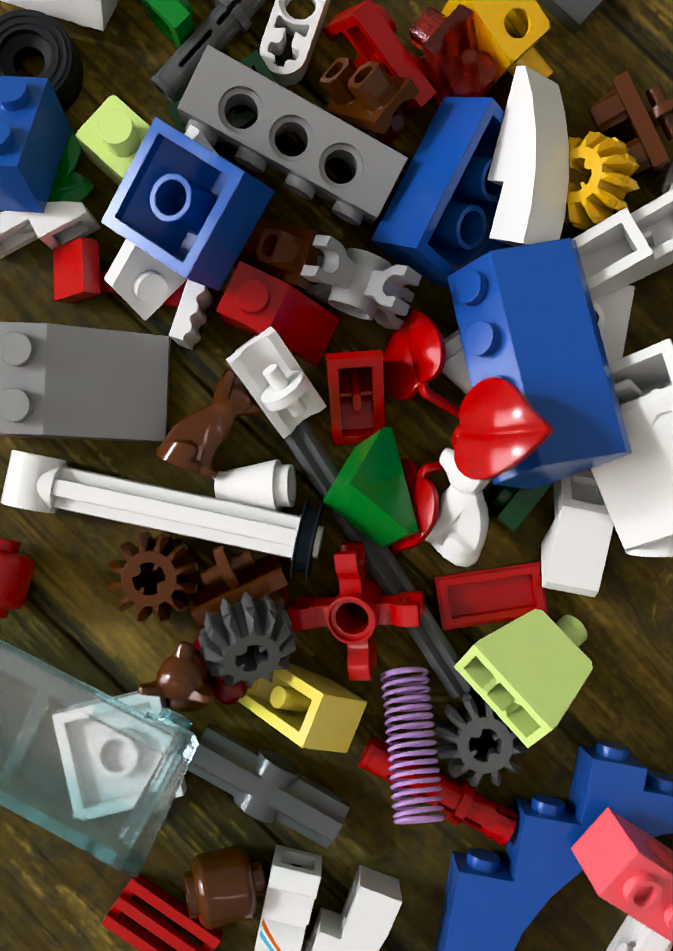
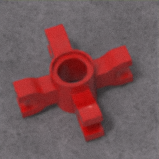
M364 541L343 542L340 545L341 551H336L333 554L340 587L338 595L336 597L297 596L295 599L296 606H289L287 612L293 630L328 627L336 639L347 644L349 681L371 680L373 676L372 668H376L378 665L377 649L373 638L376 626L420 627V615L425 614L423 591H409L384 595L377 584L366 579ZM346 603L360 605L365 609L368 617L358 618L353 616L347 610Z

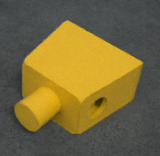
M448 0L433 26L437 33L471 69L491 87L507 72L514 78L516 66H527L546 78L554 72L534 48L551 28L549 19L536 0Z

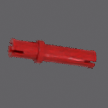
M372 735L360 757L357 767L393 785L397 782H392L389 779L393 774H396L388 770L391 765H394L388 761V758L392 756V754L387 752L390 745L377 736ZM405 756L393 760L411 761L418 759L412 756ZM424 764L408 765L395 769L415 770L432 767ZM440 772L398 777L399 779L441 778L440 782L418 783L398 788L440 786L442 788L441 791L410 795L413 797L442 796L443 799L441 801L425 803L431 806H443L444 809L439 811L446 814V820L456 826L462 823L479 831L501 846H504L511 838L517 824L515 820L518 818V814L476 792V787L471 786L468 781L465 780L460 783Z

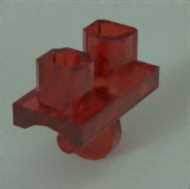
M460 3L449 16H446L432 6L428 7L411 25L409 34L411 43L424 51L420 59L427 67L428 81L437 92L433 96L435 107L438 109L443 97H456L457 95L461 97H479L484 95L495 83L497 72L493 57L488 52L478 49L473 11Z

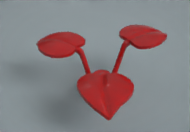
M410 310L407 316L401 319L404 321L403 325L399 330L393 331L383 353L384 388L391 397L400 401L410 400L419 391L424 399L459 418L460 424L455 428L452 435V447L454 449L456 467L465 477L484 481L507 472L526 459L554 432L552 426L534 410L520 389L512 382L502 378L489 377L478 382L464 397L460 407L431 390L428 382L436 379L445 366L446 351L442 333L434 320L422 311ZM400 459L419 532L389 546L392 554L397 555L400 551L416 547L427 538L435 526L439 514V496L436 486L427 478L435 472L445 471L440 461L424 464L418 471L412 460Z

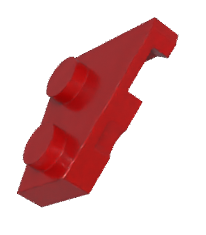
M365 0L334 15L321 28V31L331 42L342 34L353 45L360 55L354 64L357 68L368 61L380 62L389 76L411 79L419 93L414 99L402 103L404 110L422 108L437 93L428 81L429 72L426 65L416 54L406 50L395 34L397 28L390 14L380 5H374L372 0Z

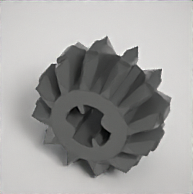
M245 591L241 600L235 603L222 597L221 611L206 612L205 628L200 630L198 641L200 652L204 654L205 666L209 670L211 677L221 676L227 687L243 680L250 689L255 680L264 678L272 682L274 670L289 668V654L296 651V637L291 627L292 623L288 612L284 610L283 605L275 606L274 601L271 600L268 594L253 601L252 597Z
M465 693L461 696V701L465 708L460 712L450 704H447L443 709L452 723H439L435 725L436 735L445 740L436 747L437 754L441 760H450L448 770L454 778L462 776L467 772V779L470 785L477 788L482 781L483 775L487 774L493 785L500 786L502 777L498 770L505 767L509 772L518 773L520 767L512 757V754L521 755L528 753V748L482 697L480 698L479 705H476L470 693ZM483 729H487L491 735V740L482 739L480 747H475L471 737L478 738L481 736Z

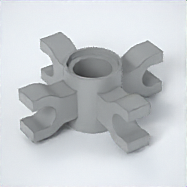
M316 235L312 245L320 249L324 257L317 256V266L304 265L300 275L309 281L318 282L319 284H310L309 289H304L303 293L317 302L328 303L335 309L363 320H373L374 318L378 324L387 329L399 330L404 321L397 318L395 314L406 316L410 305L407 303H412L415 293L403 286L407 284L418 286L422 275L406 265L392 266L380 256L365 250L349 248L346 251L341 242L332 236Z

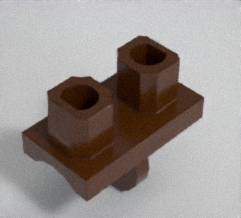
M345 57L337 58L319 80L333 99L324 110L349 125L362 129L365 134L383 144L392 143L399 137L405 123V112L402 103L414 99L419 93L411 79L389 76L380 62L368 61L357 69L351 59Z
M627 70L612 79L613 90L589 107V112L598 132L603 135H607L628 123L635 139L626 143V148L629 149L628 154L634 157L639 165V168L630 178L640 176L648 171L651 172L654 178L669 169L667 163L670 161V158L655 128L661 126L667 141L673 140V97L667 99L661 84L651 87L645 92L652 109L647 111Z
M260 218L233 267L236 268L239 261H242L290 285L308 290L311 281L300 274L304 265L317 266L318 261L315 253L319 249L314 247L312 243L316 235L323 234L314 230Z
M224 544L213 549V555L217 564L200 572L205 585L201 586L197 593L191 594L194 608L191 609V615L198 627L204 625L206 612L221 611L222 597L232 603L239 602L245 591L252 597L253 601L268 594L271 600L274 601L275 606L283 605L286 611L291 606L286 588L289 584L280 556L269 554L255 561L252 552L246 550L232 557Z

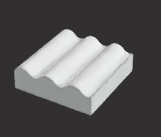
M190 280L186 282L169 336L179 346L193 350V346L201 339L199 328L206 323L207 316L205 310L213 303V297L206 286Z

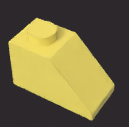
M289 663L288 669L274 670L272 682L264 678L255 680L252 687L248 688L247 693L238 699L239 703L301 748L340 753L348 752L367 705V701L333 680L292 663Z

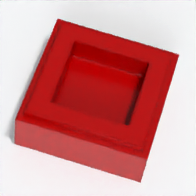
M81 237L53 248L54 301L74 303L100 294V252L98 240Z

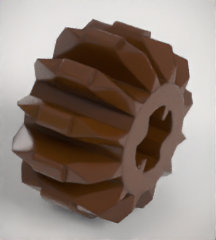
M149 531L141 532L137 538L138 547L129 541L122 542L119 545L120 553L126 561L112 560L109 562L108 569L120 574L121 579L109 583L107 590L113 593L124 590L126 596L117 605L121 612L126 611L136 603L138 605L135 615L138 622L143 623L148 620L153 610L157 620L163 623L170 619V606L180 613L189 608V603L181 592L195 594L199 591L200 584L186 579L185 576L199 570L200 563L192 561L183 564L181 558L191 548L187 542L179 544L170 551L172 533L162 532L155 544ZM151 562L155 563L153 570L156 571L162 568L165 574V580L157 584V590L153 589L155 582L147 585L144 579V573L152 569Z

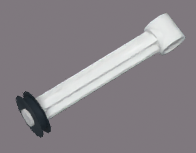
M12 450L0 502L8 506L44 513H56V510L61 509L290 558L292 561L290 577L293 578L295 571L306 573V582L308 581L314 558L318 559L324 533V526H321L324 511L323 501L318 509L309 507L310 500L307 498L302 514L299 516L68 467L66 460L18 450Z

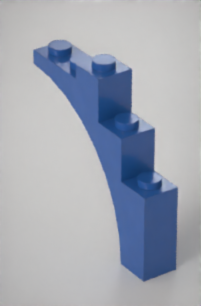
M598 740L596 747L578 744L567 807L564 801L543 794H534L532 800L515 797L513 811L518 814V818L515 820L517 824L511 838L507 842L504 860H500V857L491 851L479 848L469 849L468 853L452 851L434 951H514L523 932L547 901L583 870L571 847L607 807L653 838L673 834V776L656 771H647L648 769L630 754L631 749L625 745L606 740Z

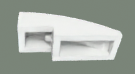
M516 66L487 178L488 181L502 186L489 238L514 247L560 240L565 219L569 185V141L566 115L559 85L527 66Z
M673 189L631 214L626 207L573 238L577 244L591 300L609 294L673 264Z
M359 864L341 914L322 907L320 908L305 951H379L403 903L399 879Z

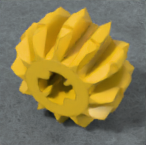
M592 131L588 132L584 140L579 137H569V185L564 223H572L573 227L587 230L611 217L614 209L621 211L627 207L629 211L627 203L623 199L626 193L640 189L637 181L630 178L639 168L636 159L628 154L629 149L626 148V144L616 137L610 138L600 132Z

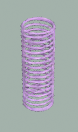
M422 667L395 668L384 671L380 675L382 677L380 680L384 683L381 689L385 692L382 698L386 701L383 707L387 710L383 715L388 718L384 724L389 727L385 733L390 736L386 742L391 745L387 752L392 754L388 761L394 764L388 770L396 773L389 779L392 782H397L390 789L398 792L393 794L391 798L394 801H401L392 806L393 809L401 811L392 816L395 819L393 821L394 824L429 823L445 819L444 815L404 816L443 810V806L404 807V805L441 801L443 799L442 796L400 797L416 793L441 791L442 788L440 786L398 788L411 784L440 782L441 778L439 777L421 779L398 778L413 774L437 773L440 769H395L408 765L438 763L439 760L437 758L411 761L393 760L405 756L432 755L438 752L436 749L408 752L392 751L402 747L431 746L437 743L435 740H418L405 743L392 742L400 738H421L436 734V732L431 730L402 734L391 733L398 729L433 727L435 723L432 721L412 722L401 725L389 724L397 720H423L434 716L431 712L410 713L399 716L388 715L396 711H424L433 707L430 703H418L429 701L432 698L430 695L420 694L431 690L429 686L422 685L430 681L429 678L424 677L429 671ZM424 672L421 674L411 676L391 677L393 675L403 673ZM390 685H392V686H407V687L397 688V689H393V690L386 689V687H388V686H390ZM390 694L408 695L397 698L386 697ZM391 703H418L398 707L387 706Z

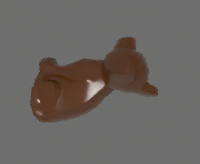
M227 368L216 384L213 402L181 418L172 427L162 444L156 449L155 454L162 460L210 479H215L218 469L214 465V457L221 445L232 435L236 418L247 415L259 416L263 411L239 377L234 374L235 372Z
M183 641L178 643L173 654L163 661L155 681L139 684L138 693L146 696L165 697L168 706L179 712L200 711L207 704L214 702L213 686L216 684V678L211 677L209 670L206 668L204 656L202 655L200 660H198L195 656L194 645Z

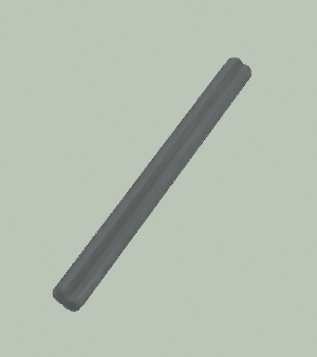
M303 420L284 440L321 497L324 498L339 474V470L308 422ZM328 506L350 542L364 541L366 567L385 595L416 591L389 547H378ZM425 605V614L420 615V627H406V629L450 697L453 699L459 698L463 694L468 693L473 687L454 668L460 657Z

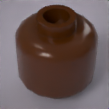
M239 845L199 853L192 860L191 870L183 872L190 919L199 918L200 923L206 929H216L251 919L257 907L256 896L266 894L265 878L260 860L250 862L247 852Z

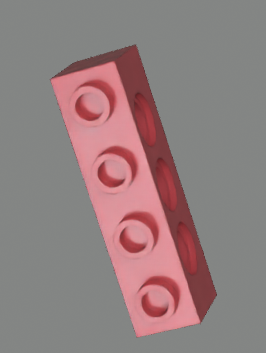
M607 807L571 847V850L600 898L673 943V850Z

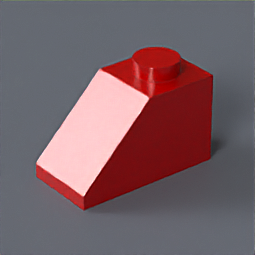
M239 261L216 309L224 324L251 337L258 336L271 326L277 331L294 357L317 368L340 322V318L292 285L242 261Z

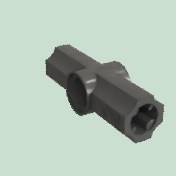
M211 723L208 724L184 767L193 774L233 795L236 805L251 817L265 823H274L277 820L327 849L335 841L350 809V802L301 775V769L289 758L268 748L257 750Z

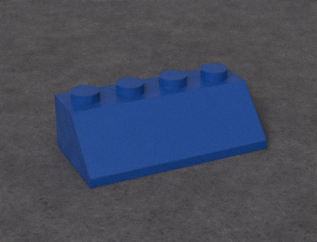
M566 238L492 250L447 277L471 387L473 388L478 382L489 377L502 378L512 382L520 389L534 410L554 429V432L526 459L507 472L492 478L493 485L534 490L632 453L575 240Z

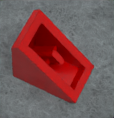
M383 350L326 354L333 446L359 444L385 427Z

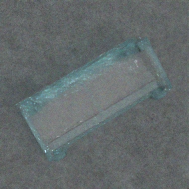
M0 640V805L63 838L74 846L93 854L95 858L117 870L137 878L151 852L199 745L195 734L189 731L192 722L164 707L159 715L150 712L145 714Z

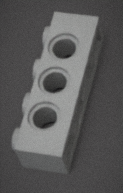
M207 45L177 107L180 120L187 124L184 129L185 132L190 124L203 133L212 147L218 141L237 151L234 158L245 167L260 174H263L267 168L286 178L283 183L284 187L304 199L312 200L314 195H317L333 204L331 212L334 215L355 226H360L362 221L370 225L378 218L408 157L210 45ZM245 105L254 111L257 120L249 128L238 129L227 121L226 115L228 111L234 106ZM284 132L296 133L304 141L305 151L298 156H286L278 150L275 144L276 138ZM333 158L346 161L352 170V180L345 184H337L331 181L325 173L324 164Z

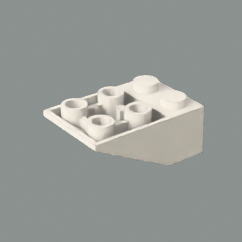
M670 338L609 363L632 453L593 467L591 471L626 551L673 537V342Z

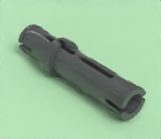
M214 0L215 8L183 42L162 68L149 79L154 88L171 104L179 100L184 94L207 45L221 52L238 32L245 34L252 26L250 19L267 0Z

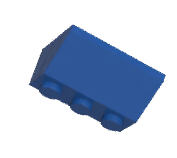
M443 97L371 239L372 242L398 264L411 267L422 277L449 291L450 287L447 278L449 275L489 251L503 249L505 245L503 242L489 238L502 186L488 181L487 178L505 113L492 97Z

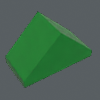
M392 427L381 428L354 447L322 500L380 548L389 547L419 532Z

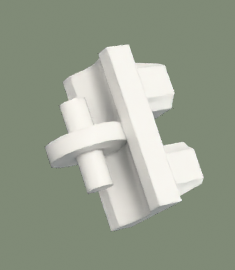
M271 326L258 336L251 338L226 359L283 439L289 436L303 420L327 407L277 331Z

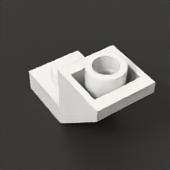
M585 470L553 482L555 519L541 542L542 587L595 597L600 589L614 524L592 471Z

